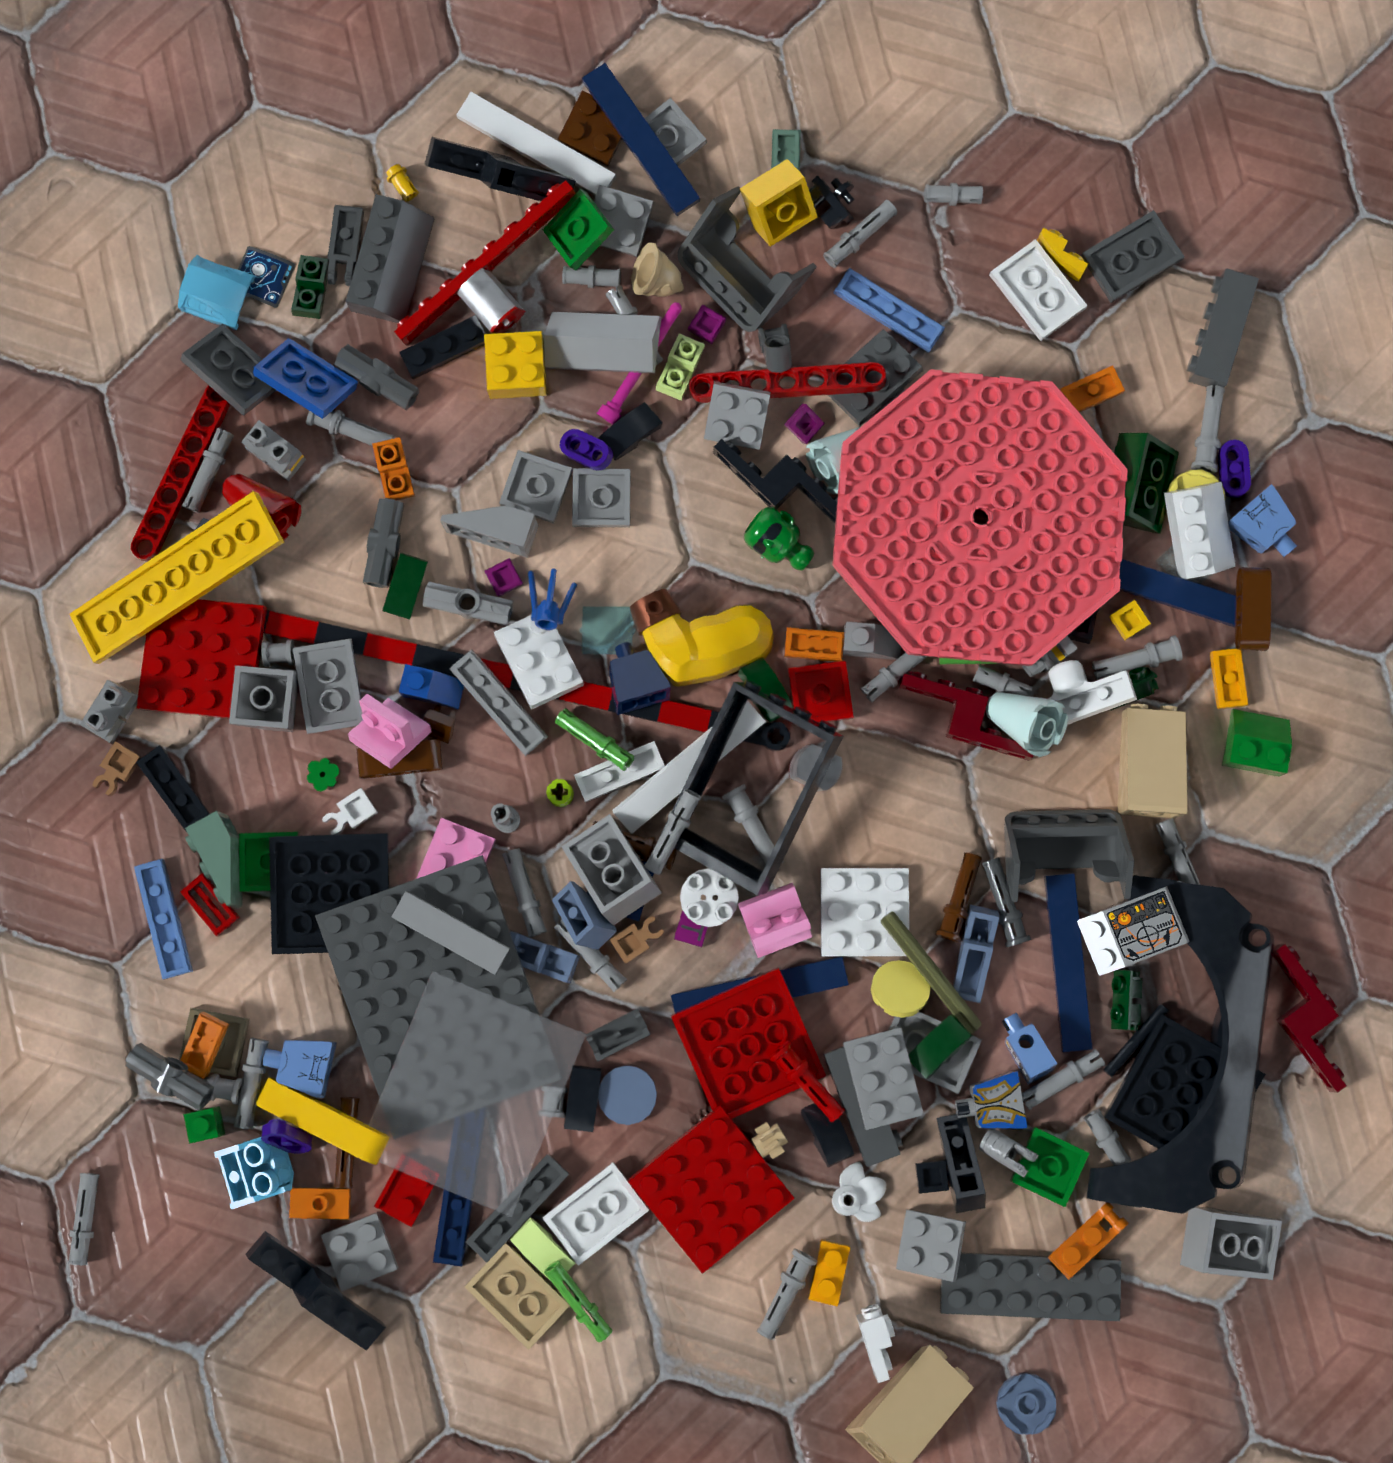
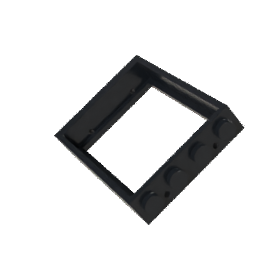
M745 680V682H733L672 811L675 810L685 789H689L702 796L748 699L825 740L826 743L763 871L686 827L675 845V849L750 892L761 895L768 892L844 736L836 732L837 727L824 720H821L819 723L810 718L812 714L809 711L797 706L793 709L785 705L787 700L774 693H770L768 696L760 691L762 688L760 685L750 680Z

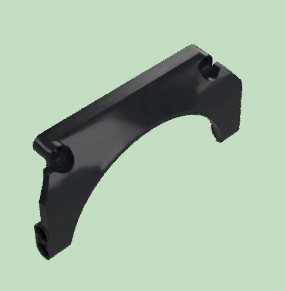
M1133 875L1131 897L1126 899V901L1166 886L1170 892L1190 941L1187 944L1204 965L1218 999L1222 1022L1221 1056L1213 1086L1204 1104L1186 1128L1169 1143L1143 1158L1117 1166L1090 1168L1086 1198L1131 1207H1145L1184 1214L1216 1198V1188L1235 1189L1240 1187L1245 1179L1274 949V935L1265 926L1250 923L1252 921V914L1224 888ZM1257 931H1264L1266 934V942L1262 946H1254L1252 943V936ZM1226 1167H1231L1236 1172V1180L1232 1184L1226 1183L1222 1178V1172Z

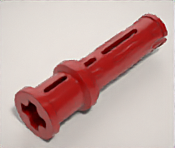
M789 1041L784 1042L770 1055L769 1059L772 1062L776 1061L787 1074L786 1078L789 1081L791 1080V1082L795 1081L828 1117L829 1121L834 1122L844 1113L845 1109L808 1070V1062L805 1059L801 1060L791 1048L792 1044Z

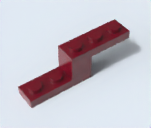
M910 671V675L904 673L899 689L954 704L945 737L1027 761L1033 758L1034 755L1027 752L1015 740L1001 737V732L985 728L984 732L980 731L989 697L982 695L983 691L971 687H966V690L954 688L955 683L943 679H938V682L926 680L927 675L915 671Z
M1278 944L1273 949V958L1304 999L1276 1020L1329 1092L1338 1093L1347 1086L1342 1080L1345 1076L1335 1063L1330 1064L1324 1055L1327 1053L1326 1049L1316 1038L1314 1040L1311 1038L1339 1017L1334 1010L1337 1006L1326 993L1323 995L1316 985L1319 982L1314 974L1308 969L1305 971L1298 962L1301 958L1292 946L1287 947L1286 944Z

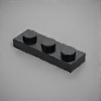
M474 315L399 353L414 380L485 345V332L477 316Z
M159 745L136 762L185 831L186 827L211 814L163 746Z

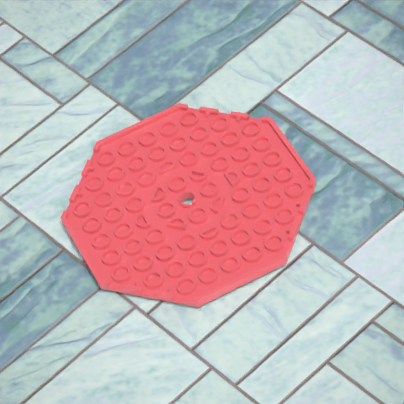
M931 369L843 441L832 566L908 655L1032 666L1120 591L1121 579H1119L1123 551L1122 529L1125 520L1126 504L1125 482L1127 481L1128 469L1052 381L1040 380L1038 382L1023 380L1024 378L1004 376L998 378L983 376V374L964 372L958 374ZM974 511H984L988 516L987 523L984 525L974 523Z

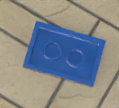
M290 338L254 366L253 370L255 377L322 419L357 389L358 384L357 380Z

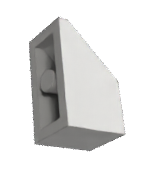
M846 622L844 626L843 656L897 660L900 657L901 646L884 626L870 623Z

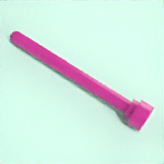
M674 302L661 320L658 347L682 310V306L678 302ZM629 372L611 402L607 401L605 405L602 404L596 414L612 425L622 417L619 415L622 411L620 407L642 373Z

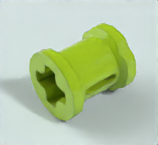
M555 779L547 786L546 794L553 805L566 807L572 802L574 792L566 780ZM558 786H563L564 791L568 792V795H563L562 800H558L556 795H552L553 791H558Z

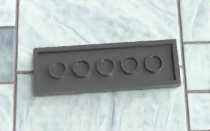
M961 1252L956 1282L941 1279L940 1313L1120 1321L1121 1260L1092 1258L1079 1272L1068 1280L1050 1261L1049 1256Z

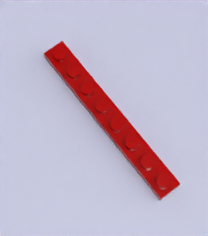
M566 180L562 184L557 183L552 186L546 194L547 197L540 203L532 204L520 221H514L509 224L504 230V235L497 241H490L483 248V253L478 258L467 261L461 268L462 272L454 279H447L440 286V291L436 295L424 299L418 306L419 310L412 316L408 315L401 319L397 324L398 328L394 331L400 340L408 346L461 299L457 292L474 273L481 268L492 272L551 220L575 195L573 188Z

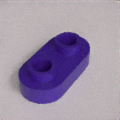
M571 429L561 437V451L568 458L592 470H603L612 461V449L604 441L579 429ZM580 443L579 448L574 450L575 446ZM600 454H603L602 457L599 460H597V457Z
M1229 440L1218 451L1219 481L1222 482V487L1227 497L1239 498L1251 486L1249 451L1243 442ZM1228 452H1233L1236 455V460H1230ZM1230 480L1237 481L1238 488H1232Z
M272 1119L262 1126L261 1140L271 1146L294 1154L307 1153L312 1150V1135L301 1128L288 1125L285 1120Z

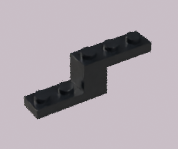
M433 136L431 137L424 163L430 168L480 180L490 189L538 201L545 199L548 190L557 183L562 184L566 180L573 190L576 180L570 177L521 165L509 156Z
M721 439L713 447V454L768 507L778 509L799 489L836 524L838 497L833 499L826 492L827 487L817 477L812 479L805 472L807 468L798 458L794 457L791 459L786 454L762 478L760 476L762 474L761 470L751 461L747 464L740 457L741 451L732 442L727 444Z
M267 1231L247 1251L246 1256L248 1260L292 1289L303 1308L367 1351L385 1330L386 1327L381 1320L340 1293L330 1275Z

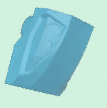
M196 255L188 264L179 290L178 308L182 312L197 316L208 322L218 325L223 324L225 327L237 330L241 308L251 282H254L255 277L249 273L214 263Z
M261 1137L214 1152L215 1158L218 1157L232 1202L230 1203L231 1209L292 1190L294 1171L288 1152L263 1142Z

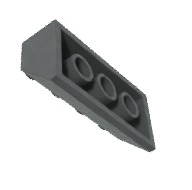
M378 194L375 195L346 298V303L351 312L399 323L401 319L408 316L435 220L433 216L405 201Z

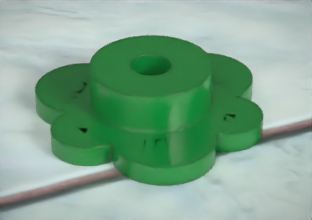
M322 758L320 762L311 761L308 764L309 774L307 775V781L313 784L317 791H325L328 786L334 787L336 785V777L339 775L340 769L336 764H330L327 758Z

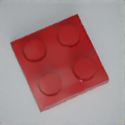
M846 661L788 668L794 709L797 706L809 711L812 714L810 718L819 723L821 720L834 722L854 718Z

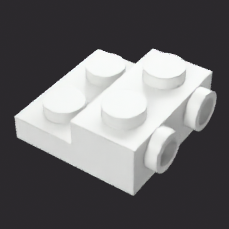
M878 1304L862 1308V1313L856 1315L873 1373L878 1383L890 1380L888 1371L893 1370L885 1348L892 1346L890 1338L895 1336V1332L888 1314L883 1315Z

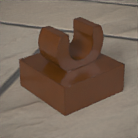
M437 705L434 710L428 708L424 716V721L430 725L432 731L428 736L449 744L454 731L455 711L452 710L450 715L447 716L440 713V705Z

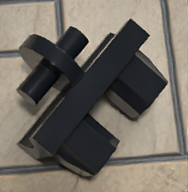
M816 176L812 180L814 186L809 190L815 209L825 200L832 206L820 216L830 229L840 225L843 221L847 224L850 223L854 217L840 200L844 199L848 205L855 200L850 194L854 188L853 183L847 181L842 184L838 178H835L831 182L832 186L836 189L833 193L825 181Z

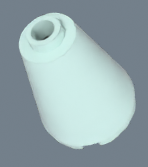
M860 427L815 440L806 447L810 448V451L806 453V458L815 477L821 481L824 480L829 485L827 491L832 494L838 493L842 443Z
M997 692L988 699L986 706V715L991 721L1027 752L1038 757L1051 753L1048 749L1053 744L1058 746L1064 736L1068 722V716L1066 713H1063L1062 709L1065 708L1064 705L1052 699Z

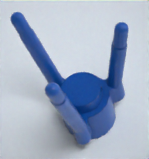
M555 568L551 569L547 598L541 601L540 605H538L534 572H528L532 606L531 620L535 621V625L538 628L544 630H553L558 625L563 624L564 614L577 587L576 583L571 584L559 609L558 604L553 601L557 573Z

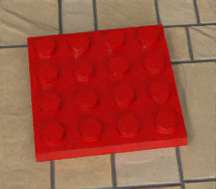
M198 599L146 633L136 709L230 719L235 666L259 668L267 607L264 605Z
M778 967L670 1015L712 1111L721 1105L731 1119L801 1088L795 1081L791 1082V1080L789 1081L786 1078L787 1074L776 1061L772 1062L769 1059L770 1055L786 1041L792 1044L791 1048L801 1060L805 1059L808 1062V1070L817 1080L826 1077Z
M721 1105L716 1107L628 1179V1183L702 1274L795 1199L793 1194Z

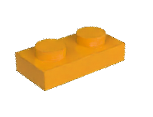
M1241 650L1211 651L1210 660L1217 709L1248 706Z
M826 1240L820 1241L816 1259L817 1263L808 1297L809 1300L838 1306L850 1246Z

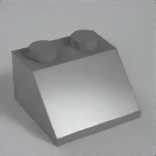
M235 666L229 724L263 730L293 732L298 692L297 673L291 670Z

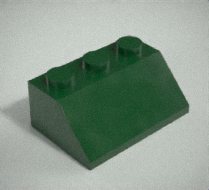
M1119 433L1114 453L1128 469L1127 481L1125 482L1126 504L1123 526L1160 534L1166 512L1164 493L1168 491L1170 483L1173 481L1179 452L1149 433Z

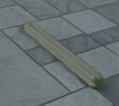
M892 911L886 914L881 919L883 927L958 1021L971 1034L977 1031L982 1025L981 1021L896 913Z

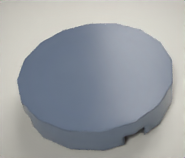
M625 1065L614 1068L605 1075L599 1087L598 1100L602 1111L609 1119L618 1124L631 1125L641 1122L650 1115L656 1104L657 1091L654 1081L647 1072L639 1067Z
M1026 1372L1015 1374L1004 1381L998 1390L996 1400L998 1415L1006 1427L1017 1434H1038L1049 1427L1055 1417V1393L1048 1382L1036 1374Z

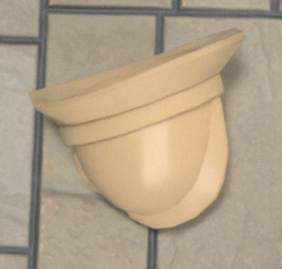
M647 243L640 250L634 263L631 277L634 293L648 297H665L683 291L684 285L681 280V273L676 265L668 259L664 252L659 250L656 243Z

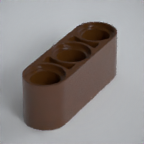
M1239 567L1235 613V646L1237 650L1267 651L1269 649L1272 600V573L1270 568Z
M422 740L392 769L361 748L356 749L359 778L387 777L443 769L440 740Z

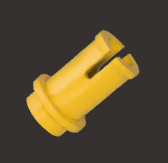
M396 164L387 170V181L393 183L403 201L409 202L419 194V191L407 176V169L400 164Z

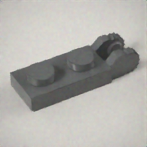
M342 205L334 206L327 258L329 261L328 284H336L338 263L347 264L344 281L346 286L351 284L359 255L364 217L363 208Z

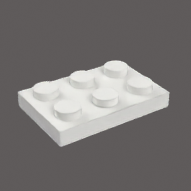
M1036 239L993 269L989 274L1040 341L1087 307V304Z
M530 615L494 632V636L531 710L584 686V682L557 629L544 630L538 628L535 625V621L531 620Z
M613 1162L542 1218L579 1266L650 1209Z

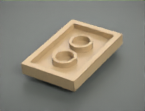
M508 1242L465 1285V1288L528 1350L570 1306L562 1295Z

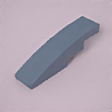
M510 930L524 968L571 984L580 959L579 955Z

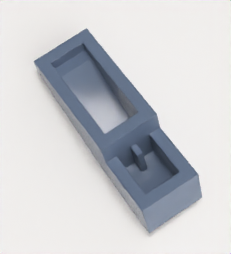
M969 905V915L965 922L953 987L963 1000L980 1003L1000 917L998 910Z

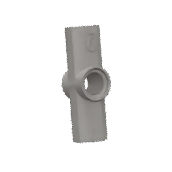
M428 582L423 597V607L458 614L466 619L475 618L508 626L512 614V600L477 593L472 589H459ZM467 597H472L476 600L475 606L470 610L461 608L462 600Z

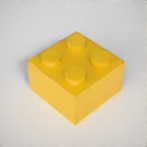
M788 159L740 188L753 228L770 247L818 217L805 177Z
M542 331L484 334L487 392L490 399L547 396Z

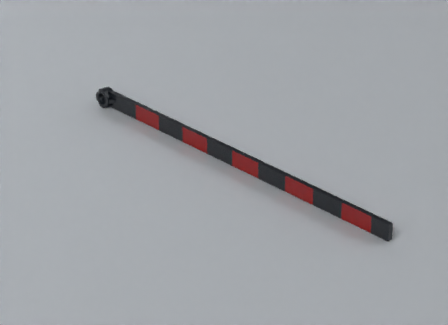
M266 610L263 634L312 645L352 639L353 650L356 655L401 665L407 664L454 677L456 676L449 668L464 656V654ZM480 658L507 689L522 692L508 664ZM584 682V686L556 698V700L616 713L613 692L610 687ZM666 700L622 715L705 733L713 726L719 712ZM765 722L742 742L764 746L770 751H780L788 745L790 733L788 728L781 722ZM774 729H779L780 735L784 736V740L778 741L777 744L771 743V739L767 738V734L773 733Z

